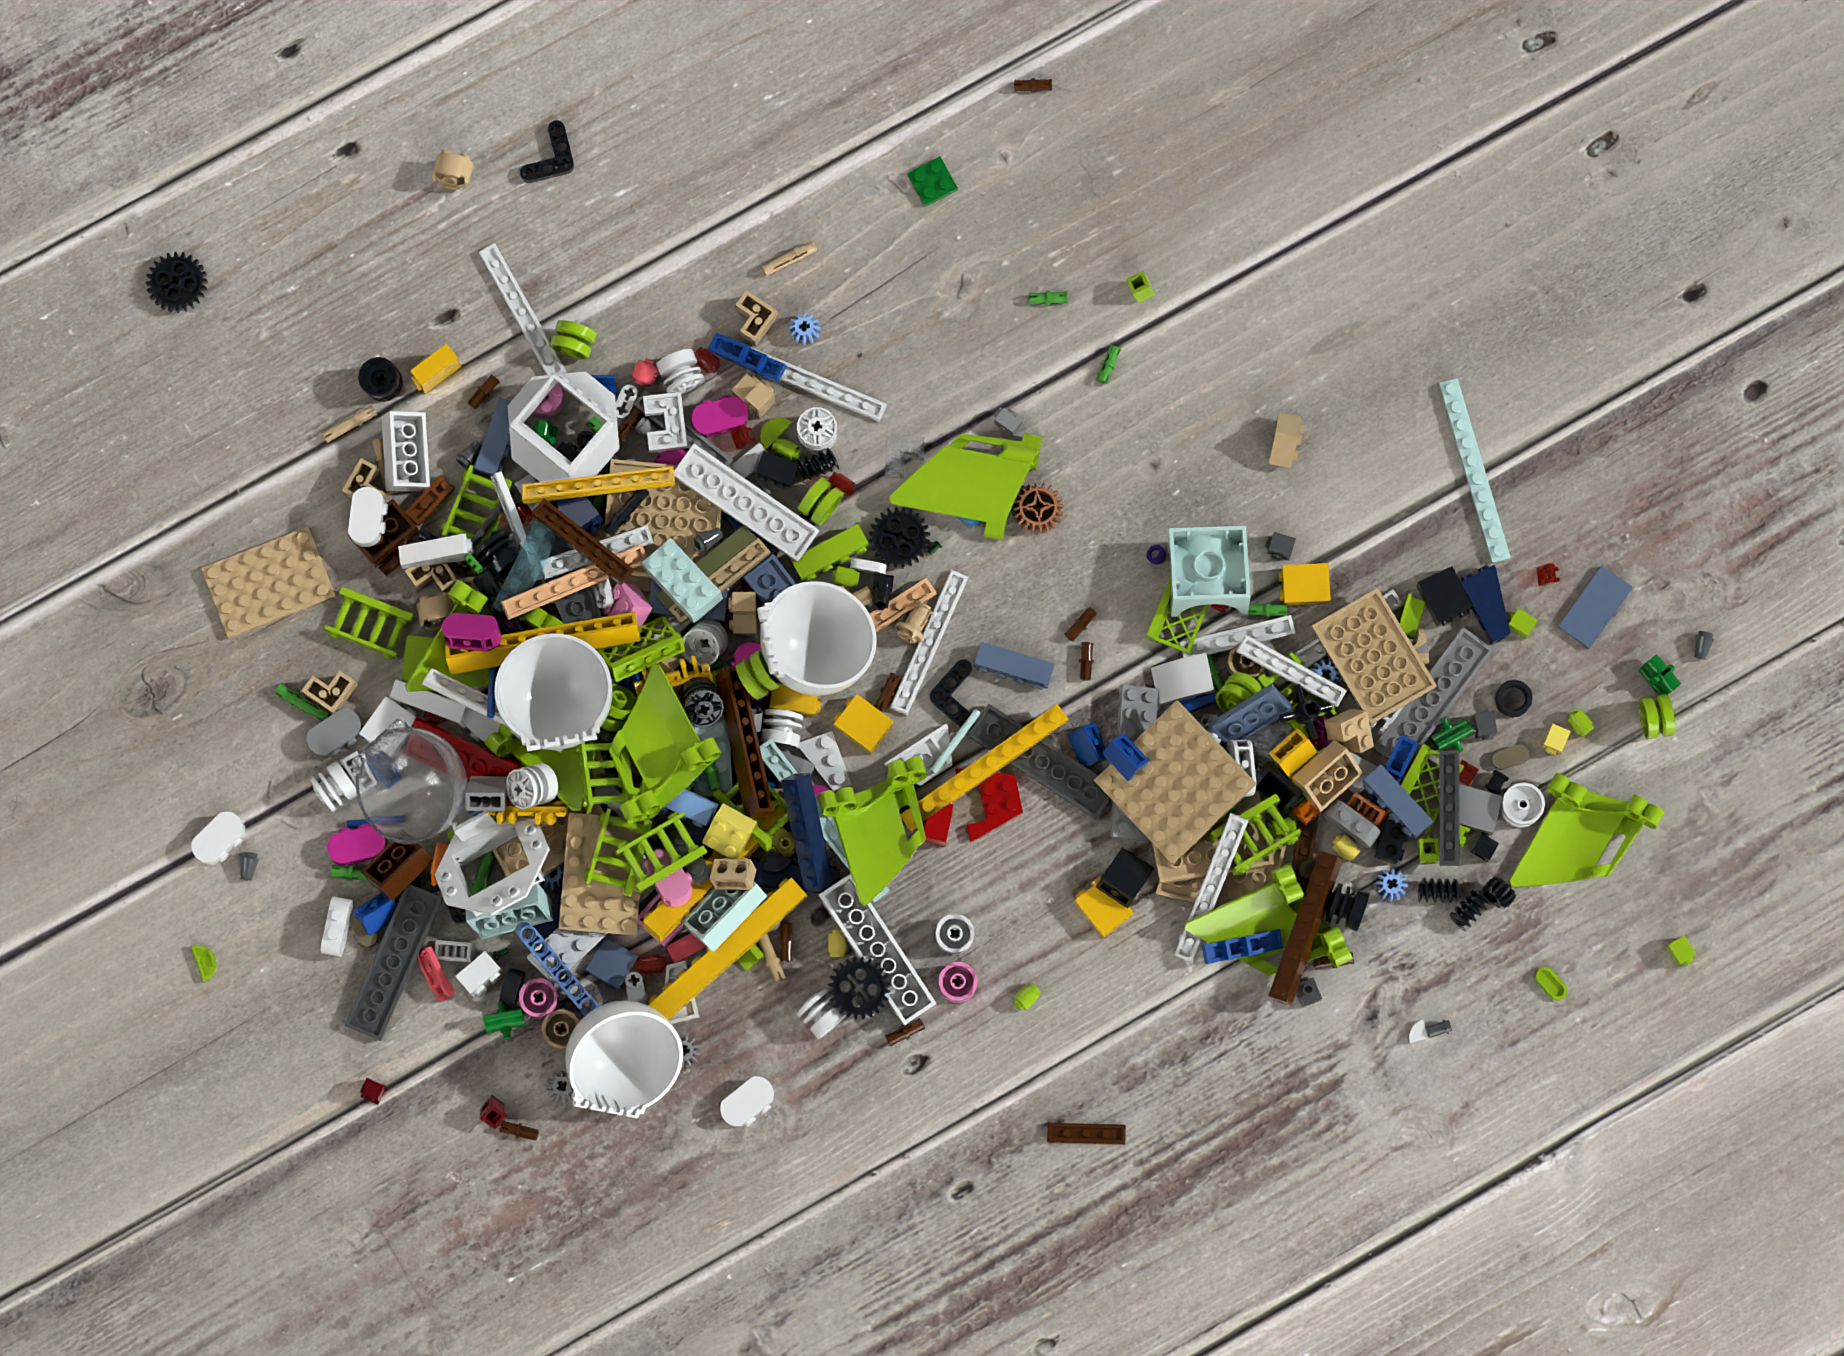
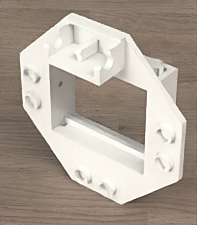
M586 371L565 374L554 373L553 375L532 377L508 405L512 460L539 482L598 475L620 449L616 396ZM557 383L606 422L573 462L569 461L524 424L526 419Z
M483 811L459 825L457 822L451 824L455 834L435 873V878L445 903L448 906L471 910L478 917L483 913L495 915L526 898L533 886L545 880L541 867L550 850L540 825L535 824V819L518 816V821L515 824H509V821L497 824V815H488V811ZM519 836L530 865L472 896L461 867Z

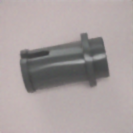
M1442 1020L1443 1022L1427 1026L1429 1037L1432 1038L1444 1033L1449 1034L1452 1031L1449 1020Z

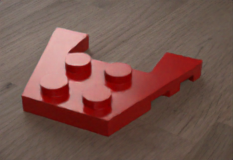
M955 768L956 775L964 769ZM995 773L979 784L986 821L967 824L970 842H974L983 835L1023 814L1015 775Z

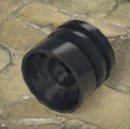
M371 358L363 363L359 370L358 380L361 388L369 397L376 401H391L402 390V374L386 358ZM379 380H386L385 383H379Z
M504 531L488 538L473 555L477 561H480L479 564L482 567L488 566L486 571L490 569L497 582L514 572L525 559L524 554L518 547L510 548L513 541L510 538L507 539L508 535Z
M696 677L689 679L681 686L678 699L692 725L706 727L719 720L724 709L723 701L712 681L707 678Z
M1338 883L1331 893L1326 908L1325 921L1330 923L1333 915H1336L1335 925H1338L1341 919L1345 918V928L1357 932L1370 893L1358 889L1352 897L1349 896L1350 886H1347L1343 894L1341 893L1343 884Z

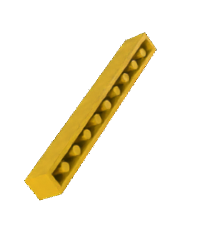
M636 612L501 635L499 645L487 652L452 649L445 645L446 661L451 675L501 666L509 653L518 645L528 639L544 634L574 636L585 641L594 649L639 642L641 638Z
M1054 705L918 801L922 823H925L928 817L961 798L1067 723L1069 720L1059 705ZM909 808L901 813L900 816L912 832L916 829Z
M779 790L777 793L785 800L784 793ZM777 806L774 812L758 823V827L762 831L769 829L786 812ZM750 836L738 859H748L761 846ZM713 850V855L704 860L709 869L712 870L714 859L728 857ZM710 878L698 886L694 881L691 882L692 896L682 906L670 907L665 905L661 899L657 904L658 907L653 912L649 911L644 916V928L659 942L663 941L714 889Z
M792 877L789 880L787 878L778 885L780 888L775 893L773 891L768 893L764 899L765 901L760 906L758 905L714 952L707 948L705 950L707 953L702 958L700 956L695 958L691 962L693 966L688 970L683 969L676 976L678 979L674 983H667L662 988L663 992L658 997L654 995L647 1002L648 1006L656 1009L668 1020L672 1019L801 904L808 895Z

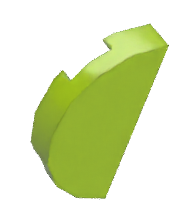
M778 417L765 423L760 437L766 451L793 424L791 421Z
M190 946L202 980L205 983L216 972V957L205 946Z

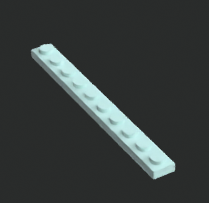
M1458 378L1439 383V388L1491 564L1509 560L1511 556Z
M771 738L760 746L762 760L780 783L782 779L797 773ZM815 796L823 837L849 870L834 818L823 815L819 800ZM887 886L873 899L874 903L890 891Z

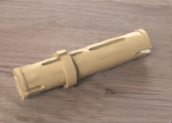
M810 241L762 265V268L768 277L798 260L799 262L803 261L804 257L818 250L814 242Z
M370 405L359 413H353L352 417L322 432L324 437L332 434L325 438L326 442L329 443L358 425L362 426L365 421L377 416L376 411L371 412L374 410L373 406Z
M383 438L372 440L371 443L376 456L374 460L378 463L386 496L395 495L398 491H386Z
M766 934L758 943L766 960L765 965L767 968L769 967L774 982L777 983L779 980L786 979V976L780 966V958H777Z

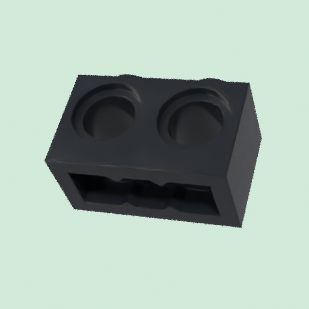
M1390 819L1385 820L1374 858L1395 865L1398 860L1402 861L1405 852L1402 849L1403 843H1407L1409 837L1403 832L1402 829L1404 827L1399 822L1395 823ZM1392 829L1400 830L1401 836L1399 838L1393 837L1391 834ZM1385 848H1394L1395 855H1387L1385 852Z

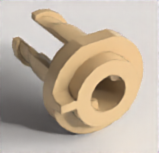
M920 601L916 603V608L911 611L906 621H899L895 626L898 631L897 635L910 644L923 641L924 636L921 631L927 623L929 615L933 613L930 610V606Z

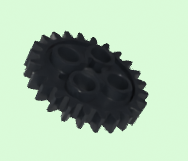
M174 252V257L167 253V259L160 256L161 262L154 261L156 267H149L152 274L146 275L150 279V281L146 282V285L150 286L147 292L153 293L150 296L151 300H155L156 306L161 304L162 310L168 307L170 313L174 308L177 313L180 312V308L187 312V306L194 309L193 303L200 304L198 297L204 298L205 296L202 291H207V287L203 285L208 283V280L204 278L207 276V273L202 271L204 269L203 265H198V259L192 261V255L186 258L184 252H182L180 257L177 252ZM179 266L185 267L182 273H176V269ZM163 276H167V277H168V281H167V282H165V283H160V282H159L161 277H163ZM178 280L180 284L176 285L174 281ZM188 282H194L192 288H185ZM172 292H178L176 298H169Z
M895 507L893 513L890 509H887L888 515L881 512L882 519L875 518L877 525L871 524V528L875 530L869 532V535L874 537L869 539V543L875 544L871 547V551L877 550L874 556H881L880 563L886 560L887 567L891 563H894V569L897 568L898 564H901L902 569H904L905 563L912 567V561L914 560L916 563H919L918 556L924 558L922 551H928V547L925 544H930V540L926 539V537L930 536V532L925 531L929 526L922 525L925 519L918 520L919 513L913 516L912 509L908 513L905 512V507L902 508L901 512ZM894 521L900 524V527L895 530L889 526ZM915 529L917 535L910 537L907 535V531ZM884 531H889L893 535L885 534ZM900 534H902L903 539H900V541H896V536L898 537ZM890 539L892 545L885 547L882 545V541ZM907 541L915 542V545H911ZM902 546H907L910 551L907 554H902L899 549Z
M853 957L852 963L845 959L846 965L844 966L842 963H839L840 970L833 969L836 975L829 976L833 980V983L827 984V986L832 987V990L828 991L827 994H833L829 1001H836L833 1008L840 1007L839 1014L846 1011V1018H849L851 1014H853L854 1020H857L858 1015L864 1020L865 1014L871 1018L873 1017L872 1011L877 1014L879 1013L878 1006L885 1007L882 1000H889L884 996L885 993L891 992L885 987L890 985L889 982L884 981L888 975L882 976L881 973L884 971V968L878 970V962L871 965V958L864 962V957H861L858 962L856 957ZM858 969H862L865 972L863 980H859L855 976ZM848 974L852 976L856 984L863 985L861 989L865 993V995L868 996L870 1002H867L865 1000L864 996L860 991L855 992L856 986L847 977ZM843 981H847L850 984L848 992H843L840 988V984ZM871 984L877 987L875 995L868 993L867 989ZM856 996L862 999V1005L859 1008L852 1004V1000Z

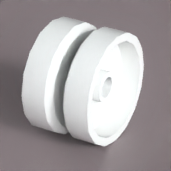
M1517 783L1511 786L1503 795L1500 814L1504 821L1513 827H1529L1543 814L1545 807L1544 796L1540 789L1533 784ZM1520 802L1521 804H1525V808H1522L1520 806Z

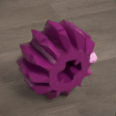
M1317 716L1313 721L1318 739L1311 741L1310 736L1308 739L1318 748H1326L1334 741L1327 739L1324 721L1330 719L1331 717Z

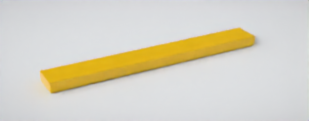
M669 466L522 484L523 504L541 502L544 498L547 501L675 486L674 468Z

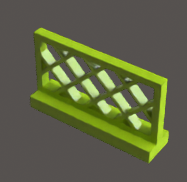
M1170 577L1146 639L1189 655L1209 604L1203 605V610L1196 614L1192 607L1189 608L1192 613L1191 616L1182 619L1181 615H1179V621L1170 624L1167 619L1168 614L1171 613ZM1194 618L1196 628L1187 631L1184 622ZM1181 623L1185 633L1175 636L1171 627ZM1169 628L1173 638L1168 640L1159 638L1161 631ZM1187 636L1189 640L1187 649L1179 646L1178 638Z
M665 616L639 627L640 634L647 633L646 637H640L641 641L639 642H643L641 647L633 646L635 643L633 642L629 643V645L622 644L596 649L607 664L615 682L685 652L682 636L676 633ZM661 624L665 625L663 630L655 629L656 626H659ZM652 634L660 635L658 639L651 638ZM607 648L613 649L611 653L603 652V650ZM619 649L626 651L624 655L616 654L617 650Z
M1422 744L1401 786L1409 795L1413 790L1420 789L1423 799L1416 800L1415 802L1420 803L1424 801L1427 809L1425 813L1433 820L1432 825L1424 831L1429 834L1439 815V806L1436 809L1429 810L1426 800L1437 797L1439 802V794L1435 785L1439 783V780L1434 781L1431 772L1439 769V766L1430 768L1428 760L1431 755L1439 758V753L1430 749L1429 746ZM1460 764V773L1464 768L1462 764ZM1429 772L1432 782L1421 785L1419 776ZM1433 785L1436 795L1425 798L1422 788Z

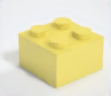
M723 803L716 813L702 843L730 859H738L757 822Z

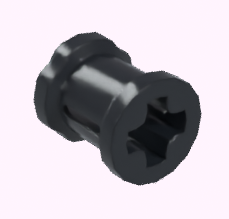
M1494 770L1491 780L1484 787L1491 793L1499 795L1501 787L1509 778L1503 773Z

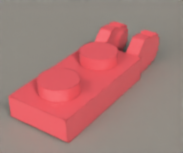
M426 947L419 953L417 962L430 989L433 990L439 1002H444L447 1000V996L451 997L455 992L452 984L448 982L432 947Z

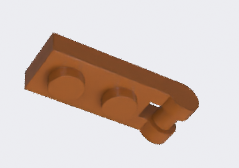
M442 475L438 476L430 487L405 511V514L418 526L455 490V487L452 484H448ZM438 487L443 489L441 493L436 490Z

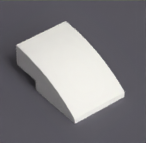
M1206 653L1181 658L1151 668L1155 689H1158V705L1173 703L1176 700L1182 701L1196 698L1199 695L1215 692Z

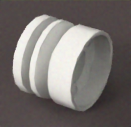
M692 349L677 351L656 363L660 376L668 377L664 381L665 387H668L666 389L667 393H685L705 381L703 374H700V367H693L697 363V359Z
M813 407L802 413L797 422L800 444L812 453H819L820 450L825 452L826 448L830 449L837 439V423L834 416L822 407ZM816 425H820V429H818V431H814V427H816Z
M714 620L699 621L683 637L685 652H682L683 657L691 664V656H695L698 667H701L700 664L706 662L709 663V666L712 665L725 652L728 646L726 630Z
M785 709L764 710V717L769 719H763L762 724L769 726L770 729L761 730L759 743L764 744L771 738L779 749H799L800 735L793 733V731L802 729V725L798 723L803 722V715Z
M337 760L326 767L330 775L327 778L321 772L317 773L322 780L320 783L317 782L314 776L310 778L313 790L322 803L330 808L332 812L337 810L332 803L334 800L340 806L343 805L340 796L344 795L348 800H351L360 794Z
M544 763L514 769L509 773L506 780L507 795L514 806L520 809L549 803L555 799L558 792L557 777L550 766Z
M827 988L810 997L797 1013L799 1018L808 1014L803 1020L804 1024L812 1020L815 1022L810 1031L818 1040L837 1026L846 1017L847 1013L844 1011L842 1014H839L841 1008L834 1009L830 1005L832 1002L829 1000L833 995L825 999L829 991Z

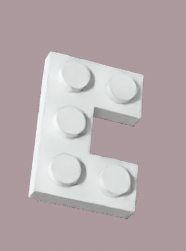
M681 392L643 396L645 417L664 414L666 430L647 432L649 453L686 449L687 440Z

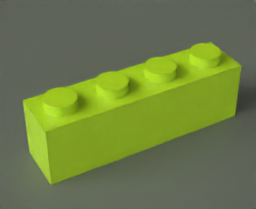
M856 524L805 551L798 563L791 559V564L801 582H811L817 578V574L821 572L824 574L834 569V565L838 563L840 565L845 564L850 560L851 556L855 554L859 556L865 553L869 543L860 526Z

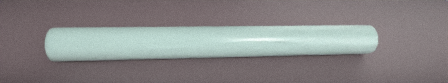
M974 709L930 769L932 773L937 774L981 713L977 709Z

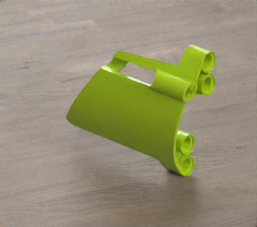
M1024 433L1022 441L960 434L950 445L945 446L889 496L891 504L986 522L984 537L1003 541L1007 518L1029 470L1036 471L1043 436ZM970 441L1001 446L1004 447V450L998 455H992L963 448Z
M457 579L447 595L456 603L449 615L467 613L494 617L486 604L488 598ZM540 607L518 616L527 631L564 624ZM498 623L501 635H505ZM441 627L405 684L407 692L432 691L433 689L422 684L431 668L469 687L489 685L490 668L451 675L446 661L445 645L447 644Z
M652 665L643 689L622 730H619L614 737L609 749V753L630 799L619 806L627 823L632 824L655 817L663 807L682 793L707 766L722 754L713 737L702 742L700 741L660 665ZM624 746L628 749L642 776V785L639 788L633 786L619 759L620 752Z
M500 724L498 732H494L487 737L485 745L497 757H503L512 753L526 767L537 763H544L550 766L557 777L558 792L556 796L572 811L581 810L584 791L579 754L575 753V746L563 749L561 753L556 750L546 749L527 751L526 745H522V740L517 738L503 724ZM596 740L585 741V744L596 743ZM595 751L586 752L587 761H594ZM589 769V777H590V778H591L592 769Z
M919 756L909 758L906 762L902 760L890 762L887 765L888 775L886 780L862 792L854 794L852 787H844L836 793L832 790H827L818 795L823 815L834 818L859 902L865 906L895 878L912 858L915 850L926 840L914 784L927 777L923 760ZM906 805L910 807L917 829L909 841L899 813V809Z
M1555 773L1546 790L1556 798L1509 878V884L1511 888L1610 876L1643 825L1656 829L1665 811L1656 805L1649 804L1638 795L1633 794L1629 802L1588 791L1582 785L1571 782L1566 776ZM1624 834L1625 839L1611 863L1596 865L1612 836Z
M1288 863L1271 871L1273 883L1185 922L1184 929L1208 943L1280 929L1284 948L1237 958L1262 973L1272 976L1277 973L1279 966L1276 967L1264 959L1285 950L1304 893L1296 880L1291 865ZM1322 919L1307 962L1327 955L1335 968L1352 960L1351 953L1345 944L1339 927L1331 928Z

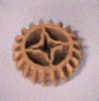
M1035 482L1034 488L1030 484L1027 485L1028 491L1021 488L1020 491L1023 495L1018 493L1016 497L1018 500L1014 501V505L1018 507L1012 508V512L1017 513L1014 515V519H1020L1018 522L1019 526L1025 523V531L1028 527H1031V533H1034L1036 528L1038 529V534H1041L1042 528L1049 532L1048 525L1054 529L1056 527L1054 522L1060 523L1061 519L1057 516H1063V512L1060 509H1063L1064 505L1058 504L1062 501V497L1055 498L1058 495L1057 490L1051 493L1052 486L1045 489V483H1042L1041 488H1038V483ZM1040 494L1049 498L1052 504L1043 502ZM1034 495V502L1027 504V506H1022L1029 496ZM1037 500H1038V505H1040V507H1043V508H1041V510H1040L1039 516H1038V512L1036 511V509H1035V510L1033 509V508L1036 507ZM1049 510H1054L1051 517L1042 522V515L1049 512ZM1024 512H1027V514H1033L1035 516L1036 522L1028 519L1025 516Z

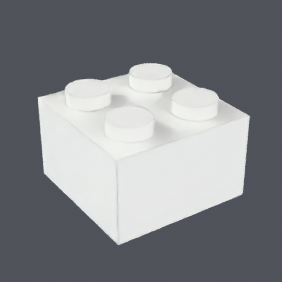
M484 951L458 973L456 978L473 997H480L487 991L486 987L492 983L494 985L502 978L501 974L503 971L488 953Z

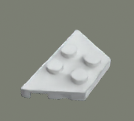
M945 724L884 763V765L887 767L894 760L906 762L909 758L921 757L927 772V777L916 783V785L921 787L952 767V757L950 755L937 774L930 771L950 743L948 725Z

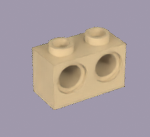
M747 858L714 859L710 881L715 889L752 890L756 868L751 859Z

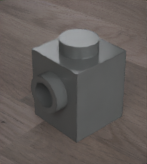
M1274 532L1272 537L1268 536L1265 546L1269 548L1267 553L1271 554L1270 557L1281 560L1284 558L1289 560L1296 538Z
M1494 710L1475 713L1472 716L1473 723H1471V726L1474 730L1473 734H1476V739L1482 738V741L1492 740L1493 736H1496L1498 733Z
M1308 976L1301 978L1296 993L1302 1007L1304 1008L1321 1001L1322 996L1314 978L1308 979Z

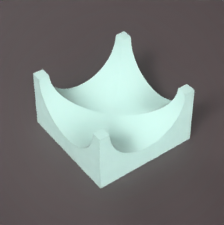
M1246 526L1169 528L1167 553H1169L1171 569V617L1179 616L1181 612L1188 608L1206 604L1228 605L1238 609L1240 614H1248L1251 595Z

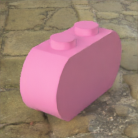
M666 849L654 851L661 865L664 864L667 867L672 864L670 861L672 859ZM647 856L645 869L646 874L650 877L655 874V868ZM681 868L655 883L654 887L665 905L679 907L686 904L691 898V882H693V879L688 871L684 872Z

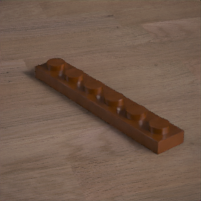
M545 498L532 511L531 515L621 586L634 572L632 567Z

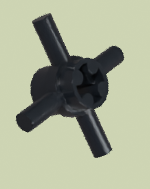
M1294 685L1293 688L1298 704L1293 712L1280 714V721L1284 722L1294 719L1299 724H1306L1311 741L1317 740L1318 736L1313 721L1320 713L1332 710V706L1330 703L1319 705L1312 699L1306 701L1301 685Z

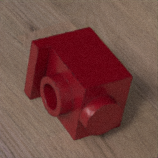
M366 1078L360 1090L362 1093L360 1097L379 1105L387 1087Z
M493 1095L480 1108V1119L494 1129L507 1116V1113L504 1112V1103Z

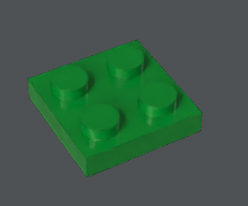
M940 156L907 173L924 207L958 190Z

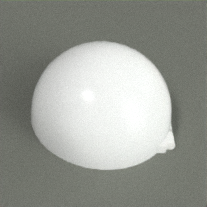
M818 581L802 582L788 587L777 595L772 602L764 603L763 607L757 608L759 622H762L760 624L761 650L769 668V673L796 692L812 696H825L841 692L861 678L874 658L876 630L872 618L864 605L854 595L839 586Z
M544 634L528 639L509 653L498 670L494 692L497 709L503 722L517 738L522 740V745H526L527 751H533L538 749H567L585 741L596 740V733L600 732V727L609 713L613 689L607 664L591 645L570 635Z
M634 1001L606 1003L585 1015L574 1028L569 1038L565 1055L566 1072L573 1089L571 1095L573 1106L585 1109L588 1107L590 1110L606 1111V1113L616 1115L624 1114L626 1117L637 1119L640 1113L644 1114L647 1107L661 1099L675 1083L683 1062L682 1043L669 1020L656 1009Z

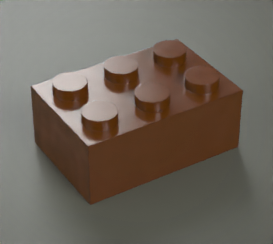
M393 499L386 503L388 504L387 515H383L385 533L381 534L380 541L370 547H362L354 543L375 568L393 552L398 550V546L404 545L419 532L417 526Z
M401 831L361 873L373 887L393 901L433 859L422 846Z

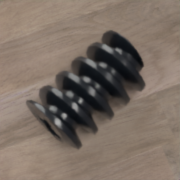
M826 448V454L820 450L819 457L813 453L812 460L808 456H805V462L800 458L797 460L799 464L798 470L803 482H805V476L812 480V474L818 478L819 471L825 475L826 468L833 472L834 465L839 470L836 457L829 448Z
M1422 878L1418 884V902L1421 901L1422 897L1425 898L1426 902L1432 897L1433 902L1436 903L1437 898L1440 897L1441 903H1444L1447 897L1449 903L1452 902L1453 898L1458 903L1459 886L1457 879H1453L1450 884L1448 878L1445 879L1444 883H1442L1441 878H1438L1436 883L1433 878H1430L1428 883L1426 878Z
M1471 890V896L1467 895L1465 897L1466 902H1460L1461 908L1456 907V913L1451 912L1449 914L1451 920L1465 932L1464 926L1471 927L1469 920L1476 922L1477 920L1474 915L1481 916L1482 914L1479 910H1487L1484 904L1492 905V902L1478 890Z

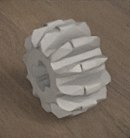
M679 1035L682 1047H687V1050H690L689 1053L683 1056L681 1068L684 1067V1062H687V1066L691 1067L690 1060L695 1063L698 1062L694 1055L701 1056L700 1052L694 1051L699 1049L700 1045L692 1046L696 1041L695 1038L688 1042L689 1036L685 1035V1039L682 1041Z
M560 1070V1077H558L554 1072L552 1075L555 1080L553 1081L550 1078L547 1080L552 1086H546V1090H553L548 1096L553 1097L556 1095L554 1098L556 1103L560 1097L562 1104L566 1103L565 1097L573 1101L570 1096L573 1093V1089L567 1074L564 1077V1071ZM561 1082L568 1084L566 1085L567 1090L564 1092L562 1090L558 1091Z

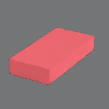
M692 933L666 946L674 963H678L707 947Z

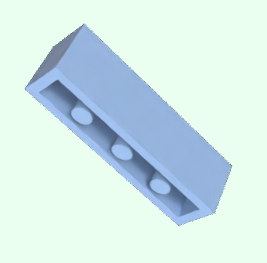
M685 789L663 807L662 810L668 812L670 809L675 812L678 811L679 814L684 812L685 816L682 819L690 818L693 820L692 823L703 828L704 825H710L719 804Z

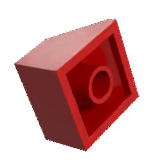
M948 804L928 817L926 823H923L926 836L924 843L942 847L946 846L954 804Z

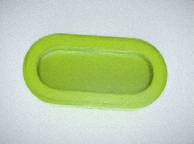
M1544 966L1535 972L1534 978L1536 983L1552 1000L1560 1001L1567 996V986L1551 968Z

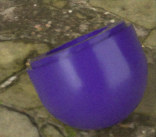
M1156 544L1148 549L1146 557L1152 564L1158 565L1165 561L1166 551L1162 546ZM1158 550V555L1152 558V552Z

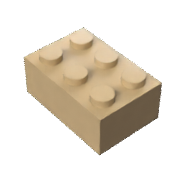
M1334 740L1296 773L1292 779L1298 788L1303 791L1307 801L1319 811H1322L1364 773L1348 749Z

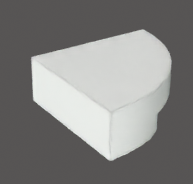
M1423 1020L1418 1021L1411 1028L1408 1037L1409 1044L1428 1039Z

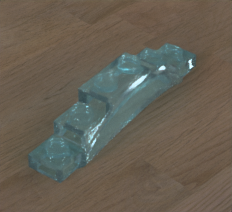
M535 518L524 544L492 605V608L504 614L505 612L500 602L530 590L540 576L550 555L554 532Z

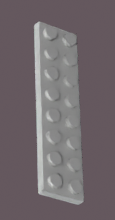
M1463 627L1429 672L1437 687L1405 705L1372 749L1389 761L1400 736L1403 735L1418 742L1412 755V760L1422 744L1426 742L1438 726L1440 719L1447 714L1494 649Z
M1120 685L1117 737L1124 733L1133 743L1156 721L1158 689ZM1113 801L1110 837L1149 841L1143 832Z

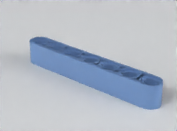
M528 922L519 923L515 929L517 937L582 1015L585 1016L599 1007L537 930ZM530 928V933L527 936H522V931ZM541 942V949L534 951V946ZM549 957H554L553 963L546 965V960ZM565 971V977L559 980V973ZM573 986H578L576 993L570 994V989ZM585 1000H589V1006L582 1008V1003Z

